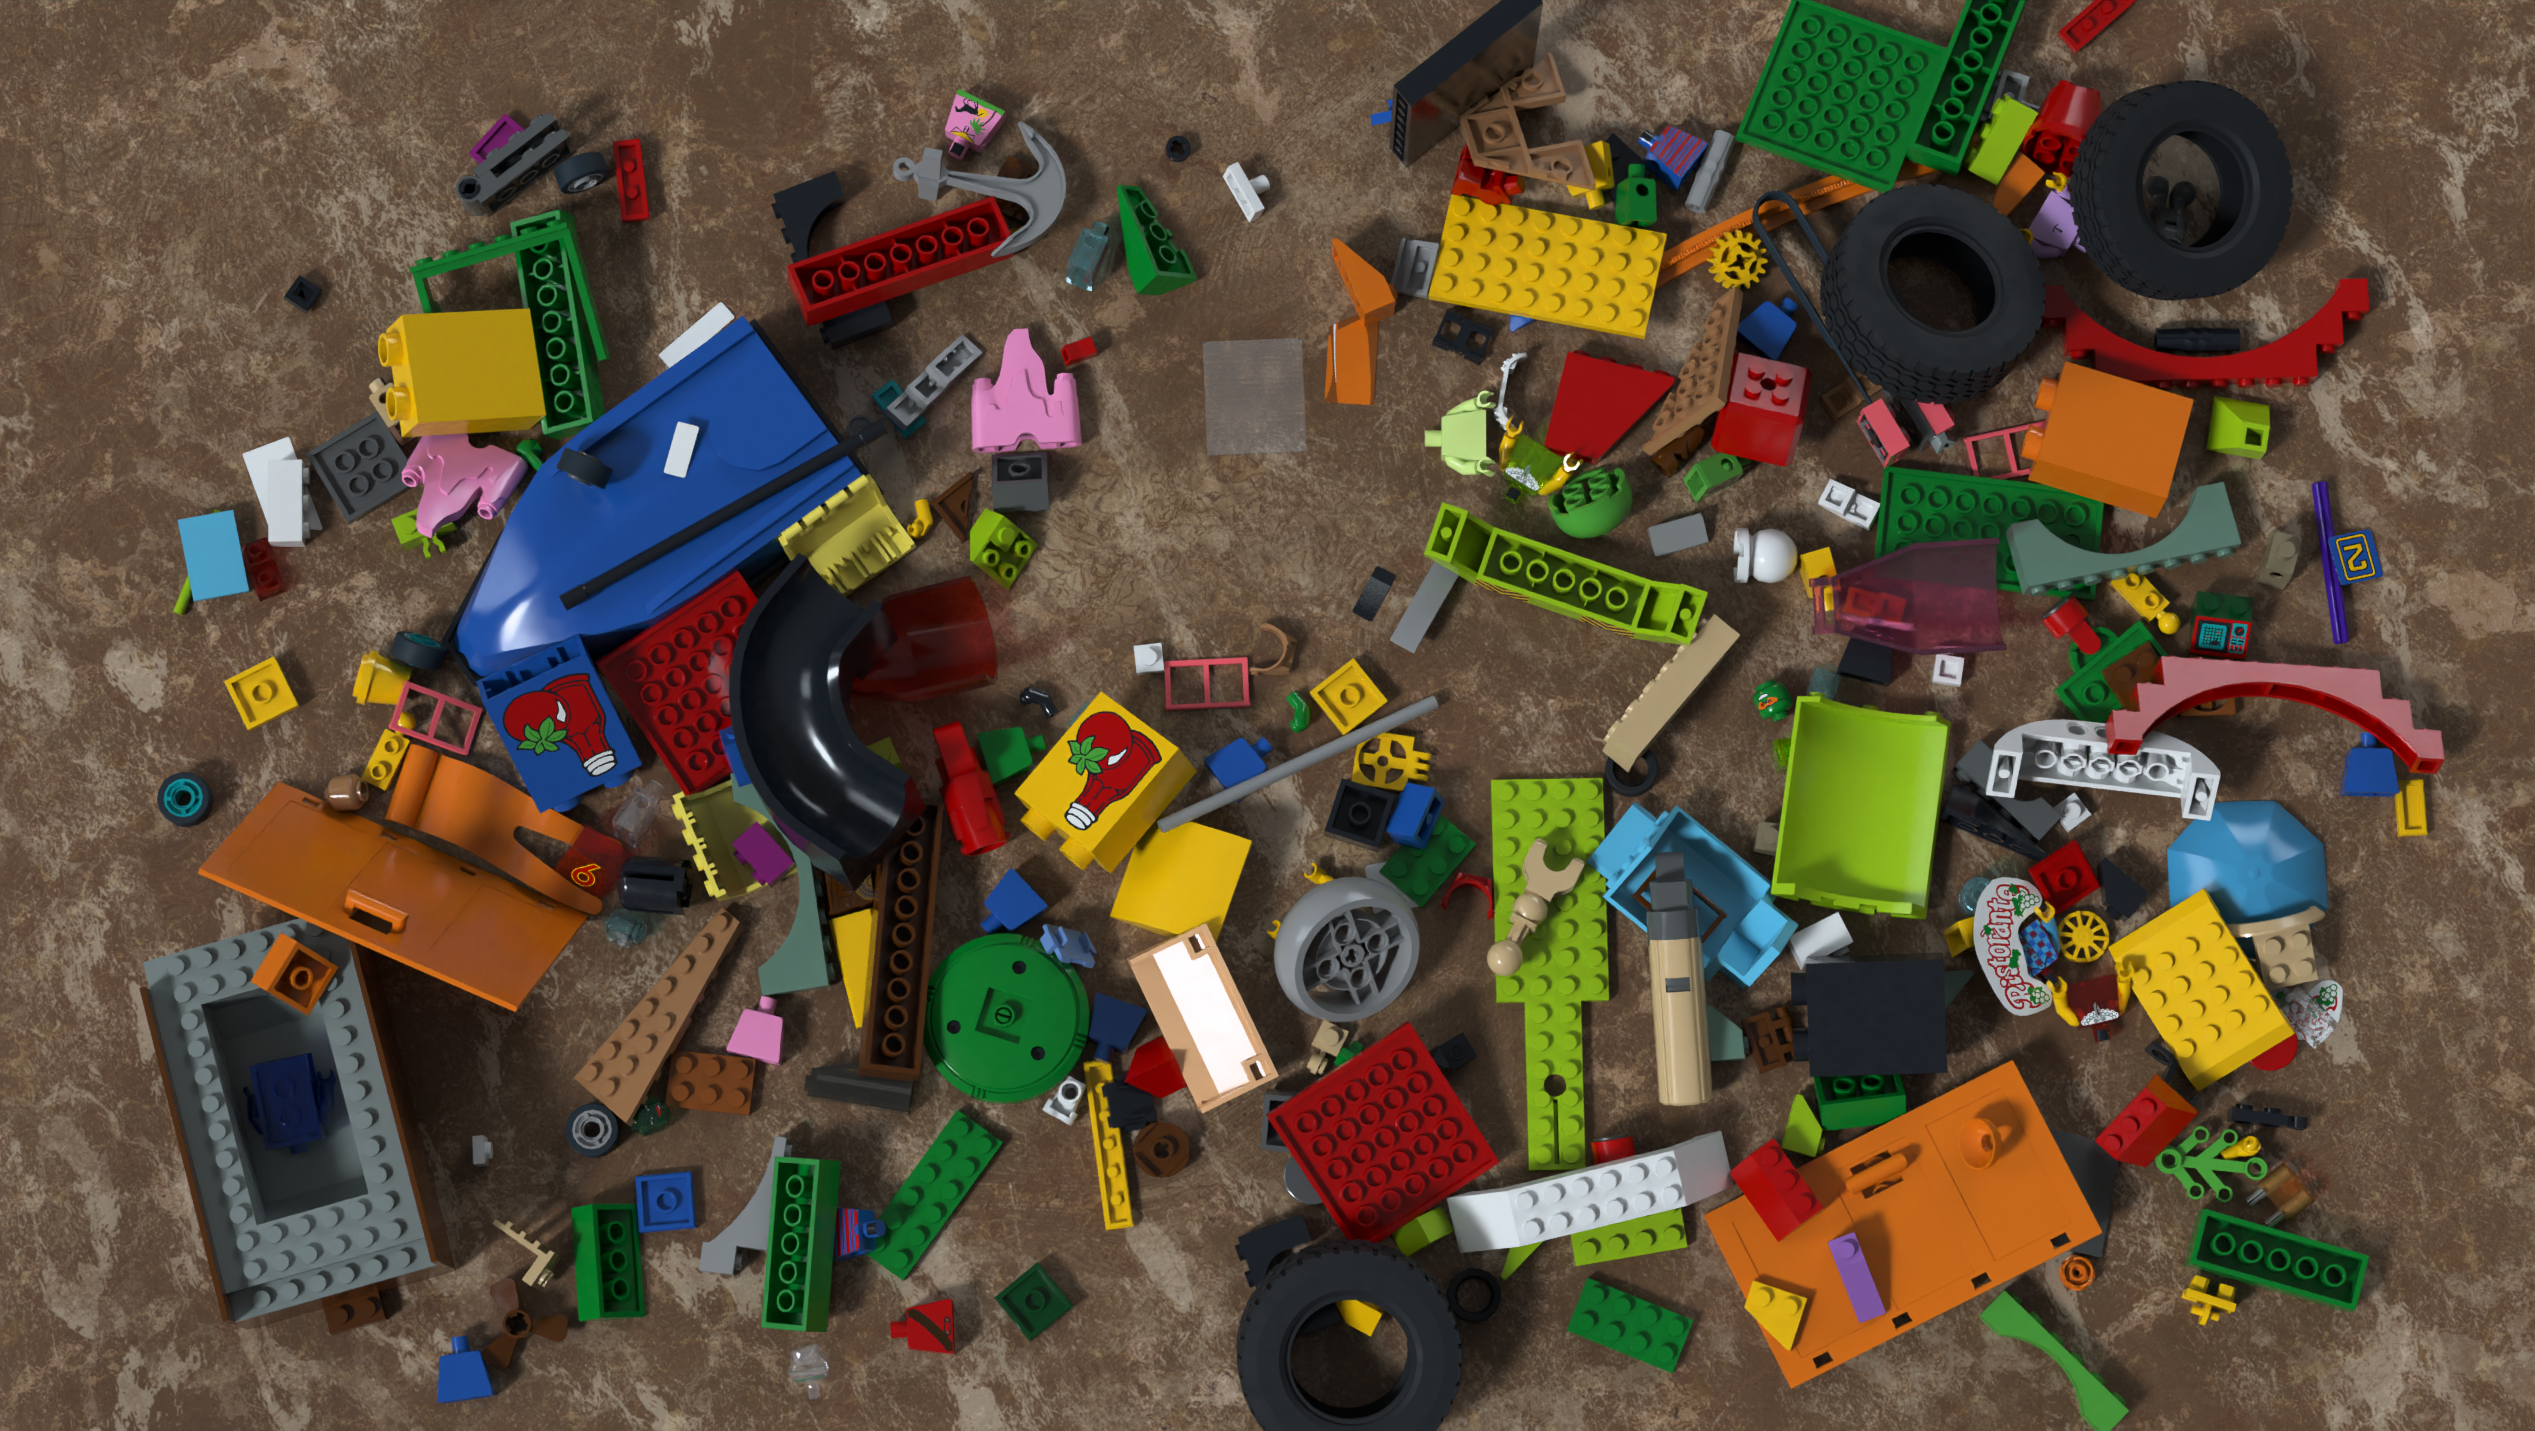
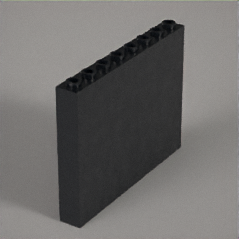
M1501 0L1393 86L1389 148L1406 168L1461 125V114L1470 108H1475L1478 102L1484 98H1490L1500 91L1501 86L1514 77L1521 76L1528 67H1533L1543 7L1542 0Z

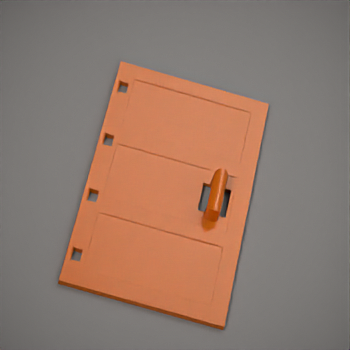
M280 781L202 864L198 871V874L514 1012H517L588 918V915L352 812H337L326 801ZM382 835H384V836H386V837H388V838H391V839L395 840L396 842H394V841H392V840H390V839H387V838L383 837ZM358 909H361L393 924L391 931L386 935L350 918Z
M2013 1060L1796 1168L1825 1210L1780 1242L1776 1240L1745 1195L1703 1215L1746 1300L1753 1281L1808 1299L1791 1351L1785 1349L1757 1321L1791 1389L2103 1233ZM1971 1118L1988 1119L2001 1134L2003 1148L1998 1161L1990 1168L1983 1170L1972 1169L1966 1165L1960 1156L1958 1134L1962 1125ZM1988 1135L1986 1143L1990 1150L1993 1149L1994 1145L1992 1136ZM1887 1150L1889 1151L1891 1157L1855 1175L1852 1174L1851 1168ZM1900 1172L1903 1181L1865 1199L1861 1192L1862 1190ZM1855 1232L1886 1311V1314L1862 1323L1858 1321L1828 1245L1829 1241ZM2066 1233L2070 1242L2054 1249L2050 1240ZM1986 1272L1991 1281L1974 1289L1971 1280ZM1907 1312L1912 1321L1895 1329L1892 1319ZM1829 1352L1833 1360L1816 1368L1813 1359Z

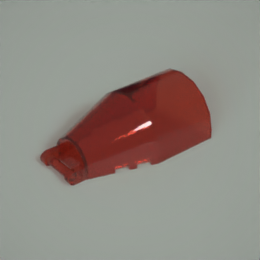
M970 575L891 594L882 599L883 602L880 604L883 605L898 640L863 680L857 676L855 677L850 698L917 704L995 685L998 680V661L993 631L983 598L973 578Z

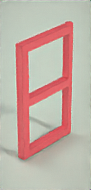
M2044 421L1965 437L1964 442L1973 476L1980 477L1972 442L2002 435L2011 472L1987 478L2005 480L2029 475L2031 468L2017 470L2009 434L2026 431L2029 425L2043 428Z
M1247 657L1164 661L1165 711L1251 706V702H1249ZM1242 664L1244 701L1210 703L1209 666ZM1203 666L1205 703L1172 705L1170 667Z
M404 681L389 728L468 756L483 709L417 684ZM409 689L439 699L427 735L397 725ZM445 702L474 712L463 748L433 738Z

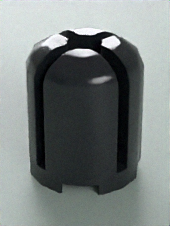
M638 855L628 857L620 869L619 875L622 878L618 880V896L622 906L634 912L685 916L683 907L689 908L692 893V884H689V877H687V868L692 869L691 861Z

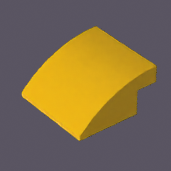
M1160 815L1135 844L1110 917L1169 938L1206 923L1217 945L1249 855L1252 841L1194 822H1187L1166 833H1162L1157 821L1167 816Z

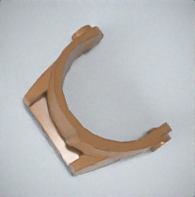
M1263 622L1259 628L1272 632L1280 638L1284 647L1283 655L1273 666L1265 669L1250 667L1249 672L1254 676H1260V674H1290L1297 640L1272 624Z

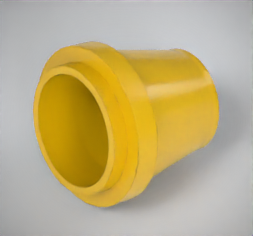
M371 649L369 654H363L352 696L357 697L356 703L365 705V703L397 705L404 681H410L412 669L379 655V651Z

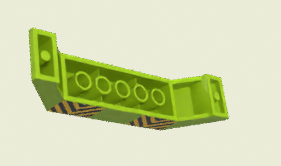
M1444 502L1441 504L1424 552V556L1476 586L1632 639L1690 646L1708 594L1706 591L1682 583L1673 584L1652 581L1493 527L1470 514L1469 511Z

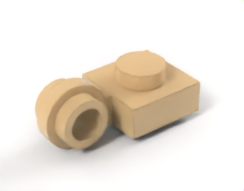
M1323 1020L1311 1046L1321 1050L1319 1054L1313 1053L1307 1065V1068L1311 1069L1310 1073L1315 1075L1316 1073L1323 1074L1329 1062V1059L1325 1058L1326 1053L1337 1058L1349 1031Z

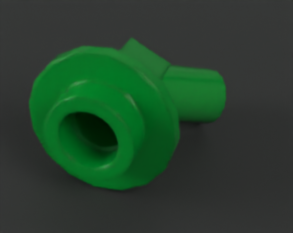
M532 438L525 439L517 445L516 455L523 458L528 465H532L536 471L544 464L541 459L543 448L537 440Z

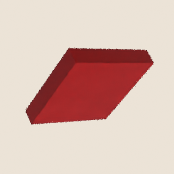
M2072 840L2028 869L2044 902L2047 901L2054 907V916H2057L2101 887L2079 843L2075 840Z

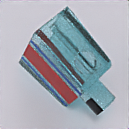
M1095 221L1091 230L1088 228L1082 229L1067 261L1066 283L1092 292L1108 253V225Z

